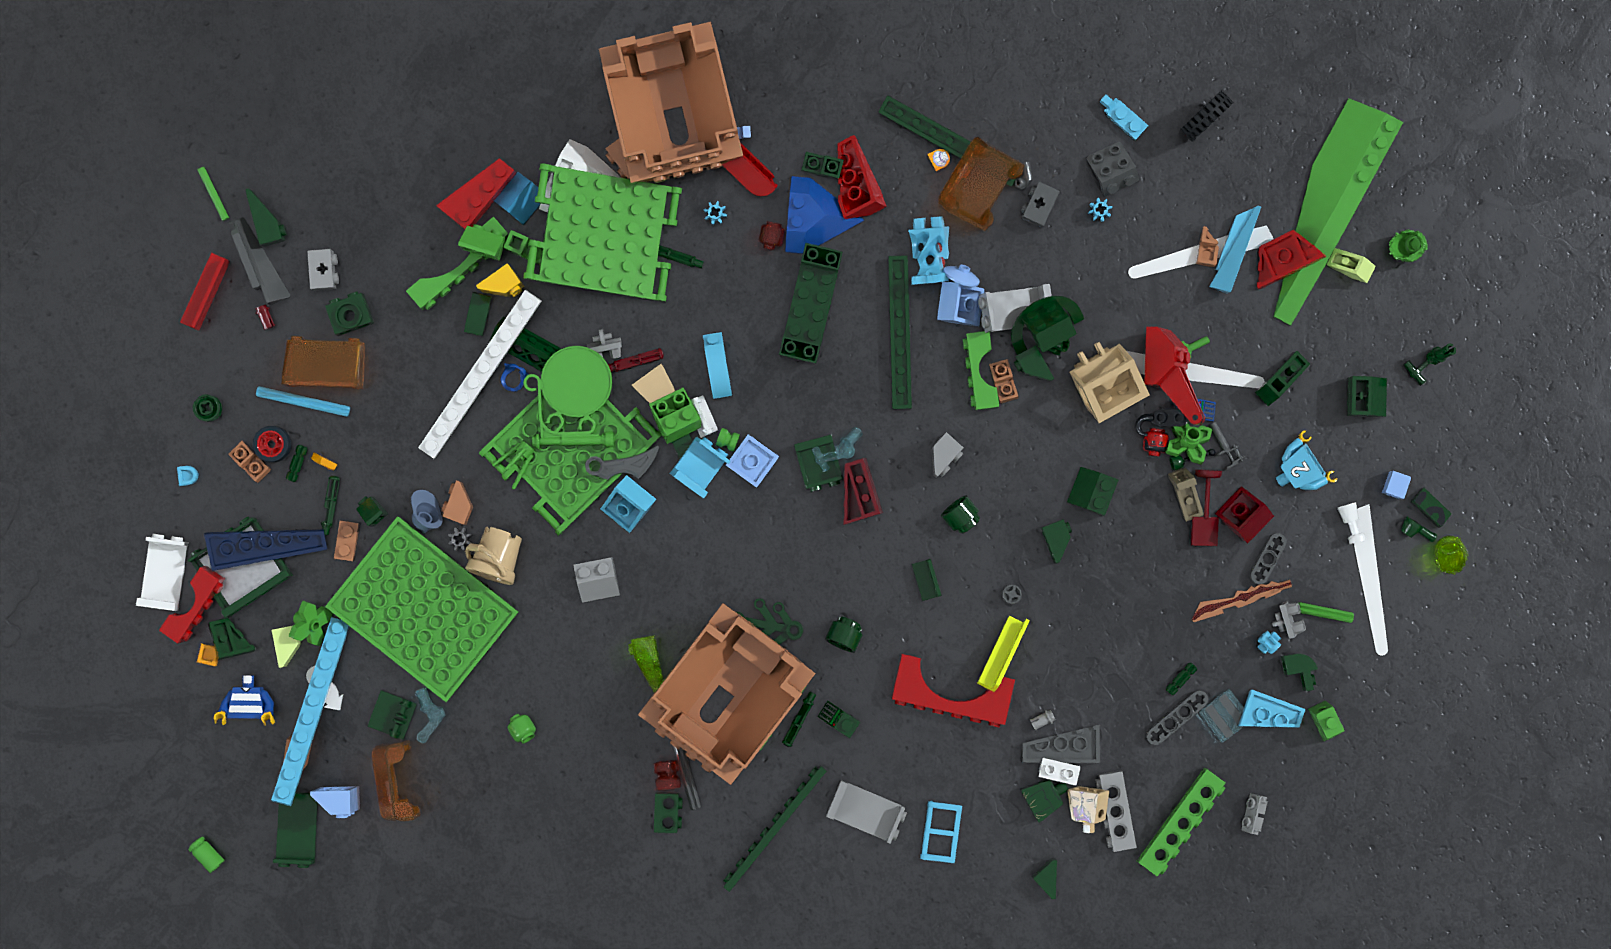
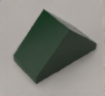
M1051 858L1032 878L1051 899H1056L1057 860L1056 858Z

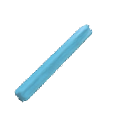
M260 386L256 391V396L346 417L350 413V407Z

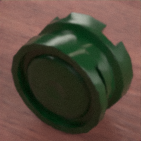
M208 394L201 395L193 403V412L198 419L212 422L221 416L222 404L214 396Z

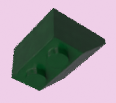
M1080 467L1067 503L1105 516L1119 480L1103 473Z

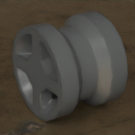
M1007 585L1003 588L1001 595L1005 602L1014 604L1021 599L1022 593L1018 586Z

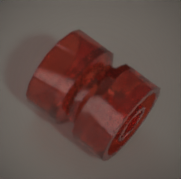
M678 760L653 763L654 774L657 775L655 779L656 790H669L681 787L680 776L676 774L679 771Z

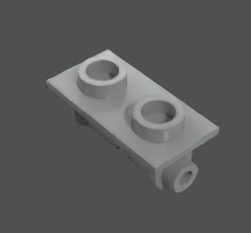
M1250 793L1246 803L1245 816L1242 820V831L1258 835L1259 831L1261 832L1264 818L1258 817V814H1265L1268 803L1266 801L1267 797Z

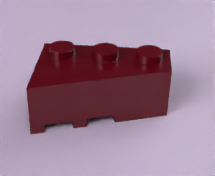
M862 458L846 463L844 476V525L882 514L883 511L867 459Z

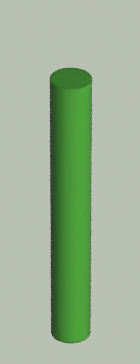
M205 167L199 168L200 177L222 221L228 220L229 216Z

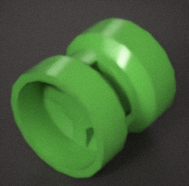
M722 428L716 446H727L729 451L734 452L740 434L734 432L731 435L727 429Z

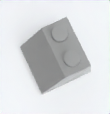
M612 557L574 565L577 586L582 602L620 595Z

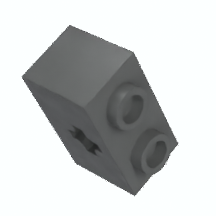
M1038 182L1037 186L1033 185L1029 192L1031 199L1029 203L1025 202L1021 209V213H1023L1021 219L1043 228L1060 191L1041 182ZM1041 200V205L1043 206H1040V208L1038 209L1036 208L1035 202Z

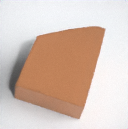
M1203 226L1196 264L1215 267L1217 264L1219 242L1208 232L1209 229Z

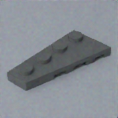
M1100 725L1022 743V763H1042V759L1046 758L1063 763L1099 764Z

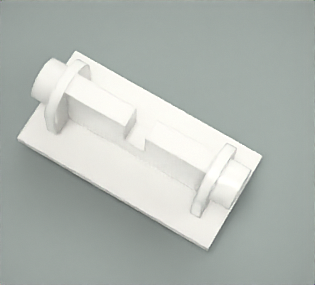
M704 396L691 399L701 418V428L697 429L700 437L702 438L718 431Z
M1043 758L1039 767V777L1077 785L1080 766Z

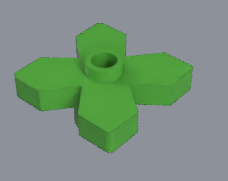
M1188 423L1182 427H1172V431L1177 438L1169 441L1166 454L1177 457L1186 451L1191 462L1202 465L1205 460L1206 451L1201 444L1209 441L1212 429L1202 425L1198 428L1190 427Z
M302 601L299 611L293 617L295 625L292 626L289 637L299 641L307 637V642L320 646L324 638L321 626L330 622L333 613L323 606L316 610V605Z

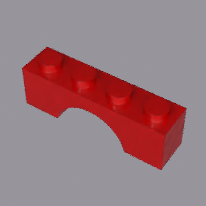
M208 566L200 567L190 582L195 592L193 607L186 614H170L159 631L177 644L188 641L193 633L191 630L194 625L197 626L203 618L201 616L202 613L212 605V598L215 593L218 594L224 586L222 583L225 578L212 571Z

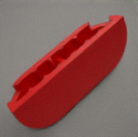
M741 144L743 156L724 163L722 166L752 194L757 196L771 194L778 186L773 181L774 175Z

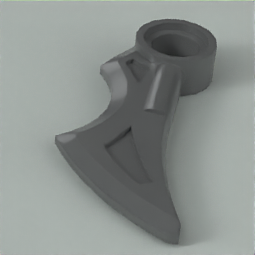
M659 446L627 458L603 461L601 458L593 456L586 461L585 468L589 474L607 480L618 473H629L639 479L654 461ZM594 460L600 463V469L596 472L591 471L589 468L590 462Z

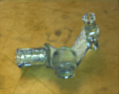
M853 427L846 437L841 438V444L837 446L834 452L822 454L818 446L812 449L815 461L820 465L823 472L830 469L827 462L841 458L848 459L854 456V444L863 436L859 428Z
M422 688L415 691V694L421 706L420 711L427 714L429 722L417 734V740L420 743H425L446 715L442 706L438 707L431 702L427 688Z

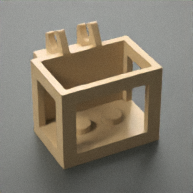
M1100 342L1095 343L1094 347L1098 354L1087 360L1083 351L1077 353L1080 362L1074 365L1075 369L1070 371L1085 407L1099 423L1150 395L1134 359L1120 344L1111 349L1108 347L1103 349Z

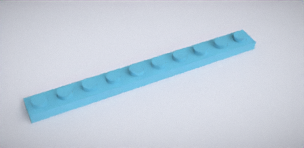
M331 617L271 799L273 802L287 806L292 805L350 627L340 619Z

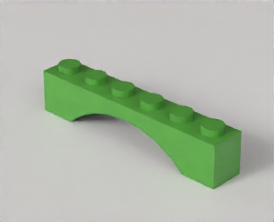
M494 217L482 226L484 231L491 233V230H496L503 233L502 236L507 240L509 234ZM470 252L468 257L451 272L438 277L419 279L406 292L422 310L425 308L429 310L436 304L435 300L438 297L446 296L451 291L449 289L451 286L460 284L465 279L464 275L469 271L471 273L480 266L479 263L483 259L488 260L489 258Z

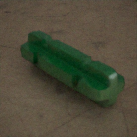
M297 445L296 455H293L289 467L290 472H287L286 479L291 482H296L298 478L297 473L300 472L304 461L303 456L307 452V447Z
M1188 663L1185 670H1182L1174 678L1173 683L1166 687V691L1171 695H1175L1178 688H1181L1188 681L1190 675L1197 671V667L1192 663Z

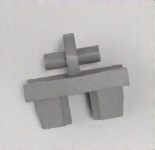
M603 329L599 330L598 336L593 337V342L595 343L587 344V348L596 351L602 357V351L609 350L611 358L621 357V337L612 339V334H604Z
M1288 601L1279 605L1281 613H1275L1276 621L1272 622V626H1279L1280 632L1287 630L1289 639L1295 638L1297 634L1306 630L1303 620L1294 622L1292 615L1301 613L1299 603L1288 604Z

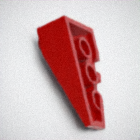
M852 135L839 142L838 159L844 161L840 178L838 179V184L840 185L838 202L844 219L869 216L885 208L886 204L881 189L856 136Z

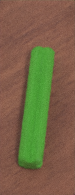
M1299 603L1301 613L1349 623H1352L1354 619V613Z

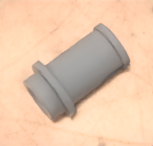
M1045 710V713L1030 719L1035 731L1049 723L1053 724V721L1056 720L1051 710Z

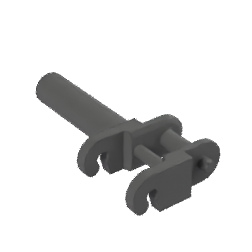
M1217 423L1210 424L1209 426L1223 450L1217 453L1216 457L1226 453L1232 461L1231 465L1224 468V471L1237 465V461L1240 460L1242 462V458L1245 456L1240 455L1237 449L1239 445L1236 447L1233 445V448L1230 449ZM1233 450L1238 458L1236 460H1234L1232 455L1230 454V452Z

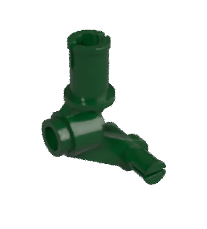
M1451 343L1442 348H1432L1426 356L1427 359L1417 368H1415L1410 360L1405 362L1403 366L1409 371V376L1411 378L1414 377L1421 386L1427 380L1420 372L1430 363L1436 365L1444 362L1446 358L1456 353V348L1449 349L1453 346Z

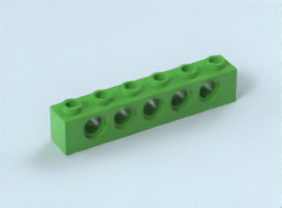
M1204 768L1136 861L1154 875H1162L1168 868V861L1178 855L1180 851L1178 848L1182 842L1185 844L1190 838L1192 828H1197L1201 823L1203 813L1205 811L1208 812L1212 808L1214 798L1216 796L1219 797L1223 793L1225 782ZM1203 787H1208L1210 790L1207 797L1201 796L1200 792ZM1196 802L1198 810L1192 813L1189 810V806L1191 803ZM1181 818H1186L1187 825L1184 828L1178 827V821ZM1169 834H1175L1176 840L1172 844L1166 841ZM1159 849L1164 850V857L1162 859L1155 858V852Z

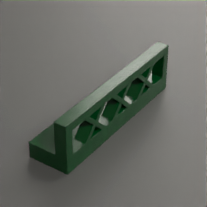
M504 316L495 326L490 341L506 319ZM523 328L507 353L542 372L548 359L554 353L561 350V348ZM513 345H519L522 351L515 350ZM530 354L537 355L539 361L533 360Z

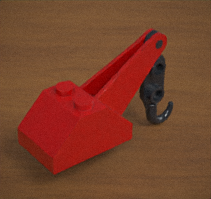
M1146 327L1145 385L1162 388L1179 409H1159L1150 414L1141 415L1137 419L1135 427L1138 434L1147 437L1148 434L1142 431L1141 425L1146 421L1158 426L1182 427L1188 422L1201 425L1205 420L1186 373L1190 363L1188 348L1171 330L1161 327Z

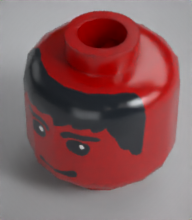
M1150 428V431L1145 432L1148 436L1144 437L1143 449L1148 451L1150 456L1160 457V453H1165L1167 450L1169 435L1165 433V430Z

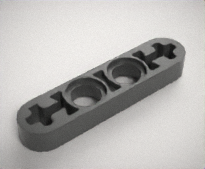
M1200 690L1191 693L1147 731V741L1153 745L1161 744L1207 705V694ZM1196 695H1203V703H1196L1194 705L1196 709L1193 710L1192 706L1187 702L1190 700L1193 703L1196 700ZM1182 706H1187L1190 710L1189 715L1186 717H1182L1179 714V709ZM1168 718L1175 721V726L1172 729H1167L1164 725ZM1161 725L1162 729H1163L1165 732H1167V734L1164 735V733L1161 732V733L1158 735V738H1159L1158 741H1156V740H1151V739H1150V738L1152 737L1151 733H1152V732H1155V733L1159 732L1160 729L1158 728V726Z

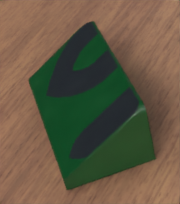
M1424 487L1411 500L1438 528L1442 527L1452 514Z

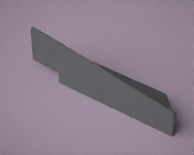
M241 217L229 222L232 229V238L252 288L255 290L262 289L265 300L269 305L290 298V293L262 246L259 245V241L245 218Z

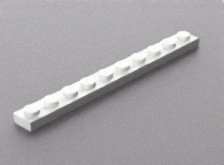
M527 290L523 292L418 447L433 459L437 457L542 300Z

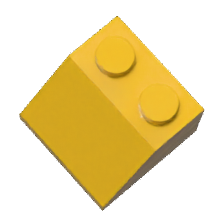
M507 263L476 286L482 293L516 297L523 291L524 284Z

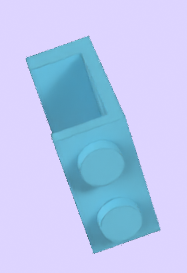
M696 437L669 474L704 498L708 493L705 488L724 462L729 464L731 461L726 458L728 454L718 448L716 451L712 448L713 443L703 437L701 440Z

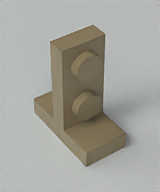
M1187 468L1169 473L1168 477L1174 485L1184 520L1189 521L1192 520V517L1203 516L1204 513L1195 487L1197 485L1195 477Z

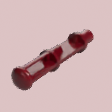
M658 348L617 361L615 360L612 364L608 365L611 372H619L663 359L664 354L662 349Z

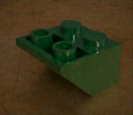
M1372 376L1348 377L1347 416L1386 417L1387 378Z

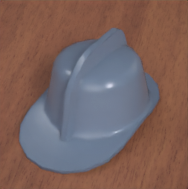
M426 490L415 491L411 496L413 510L411 519L414 526L424 534L431 529L440 527L443 519L435 496Z

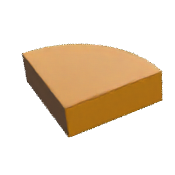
M315 452L311 457L313 461L330 470H335L337 466L336 463Z

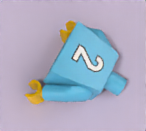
M1302 431L1298 438L1287 446L1283 454L1281 469L1284 473L1276 477L1281 487L1291 482L1295 489L1299 487L1302 490H1317L1328 482L1337 481V478L1331 480L1329 477L1334 471L1325 473L1308 445L1304 444L1311 440V436L1307 440L1303 438V434L1306 431Z

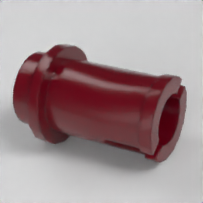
M266 304L257 307L255 313L259 316L264 330L276 326L269 313L270 308Z

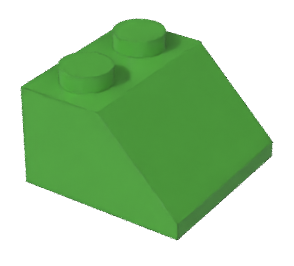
M473 224V227H466L458 246L462 250L500 261L506 238L499 231L491 230L490 233L484 231V227Z

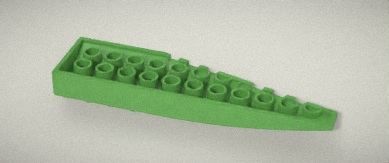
M1350 98L1347 100L1312 165L1300 217L1295 230L1323 252L1326 257L1283 278L1274 313L1275 318L1290 326L1293 323L1401 128L1402 121Z

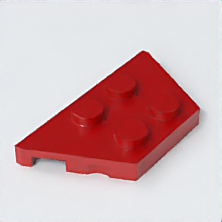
M1291 230L1259 246V282H1257V287L1262 289L1325 258L1326 255L1297 231Z

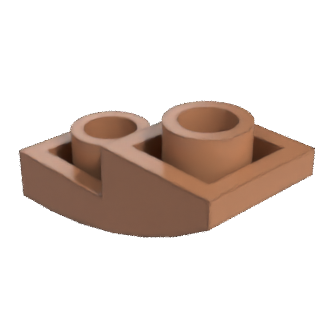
M1008 359L989 364L994 385L997 387L1000 404L1018 399L1019 396Z
M243 441L228 454L257 483L271 471L268 465Z

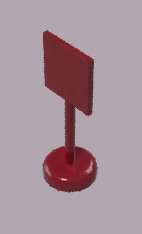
M1195 469L1197 477L1206 478L1204 517H1192L1191 545L1217 546L1219 517H1209L1211 478H1220L1222 471Z

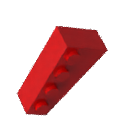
M499 158L436 206L462 228L466 229L467 226L473 227V224L479 221L515 176L516 172Z

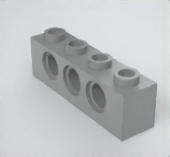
M1118 770L1098 774V779H1095L1097 789L1108 790L1110 787L1116 788V795L1108 797L1106 819L1103 821L1104 829L1108 828L1109 836H1106L1108 848H1111L1113 852L1137 848L1123 772ZM1114 806L1120 808V813L1117 816L1110 814V810ZM1118 825H1122L1124 829L1121 835L1114 834V828Z

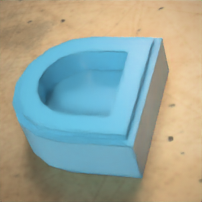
M177 467L179 486L192 485L197 481L198 471L194 467Z

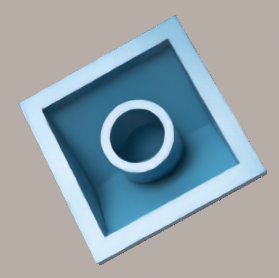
M517 172L494 202L524 225L540 206V203L534 202L535 196L538 194V187Z

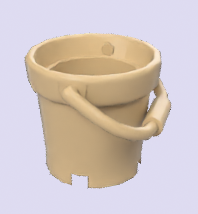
M486 527L480 543H471L465 549L468 559L466 570L491 581L513 585L515 580L514 568L522 538L517 535L515 538H512L509 532ZM470 551H474V552H475L473 558H472V556H471V554H470Z

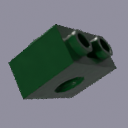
M353 292L347 295L348 298L330 300L329 304L325 306L335 335L341 336L374 324L364 294ZM349 312H354L355 314L352 321L346 320V315Z

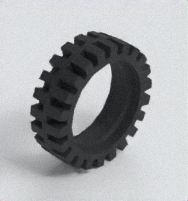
M1221 90L1180 130L1193 142L1234 102Z

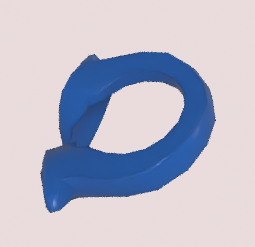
M504 363L505 370L500 378L503 387L511 392L522 389L524 379L529 375L527 371L516 364ZM518 368L520 370V384L515 388H510L506 385L505 378L509 373Z

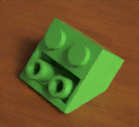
M684 388L649 404L658 429L667 444L701 428V418Z

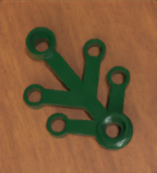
M761 598L755 600L754 607L761 612L766 621L744 617L747 621L753 623L755 627L764 628L762 632L767 636L775 631L784 632L774 639L779 645L788 638L797 640L803 634V626L798 621L790 619L784 610L783 603L780 602L773 605V611L780 615L785 625L775 621L765 606V601ZM761 600L763 602L762 608L756 606L757 601ZM777 604L782 605V610L779 612L775 610ZM791 627L797 628L796 634L790 632Z

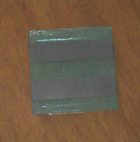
M1230 689L1199 711V714L1221 743L1244 727L1238 726L1244 707Z

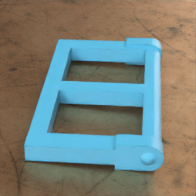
M928 801L920 859L955 863L962 805ZM933 808L956 811L953 831L930 828ZM930 833L953 836L950 856L927 854Z

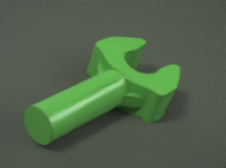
M1207 336L1191 344L1181 341L1188 348L1190 358L1192 351L1210 343Z

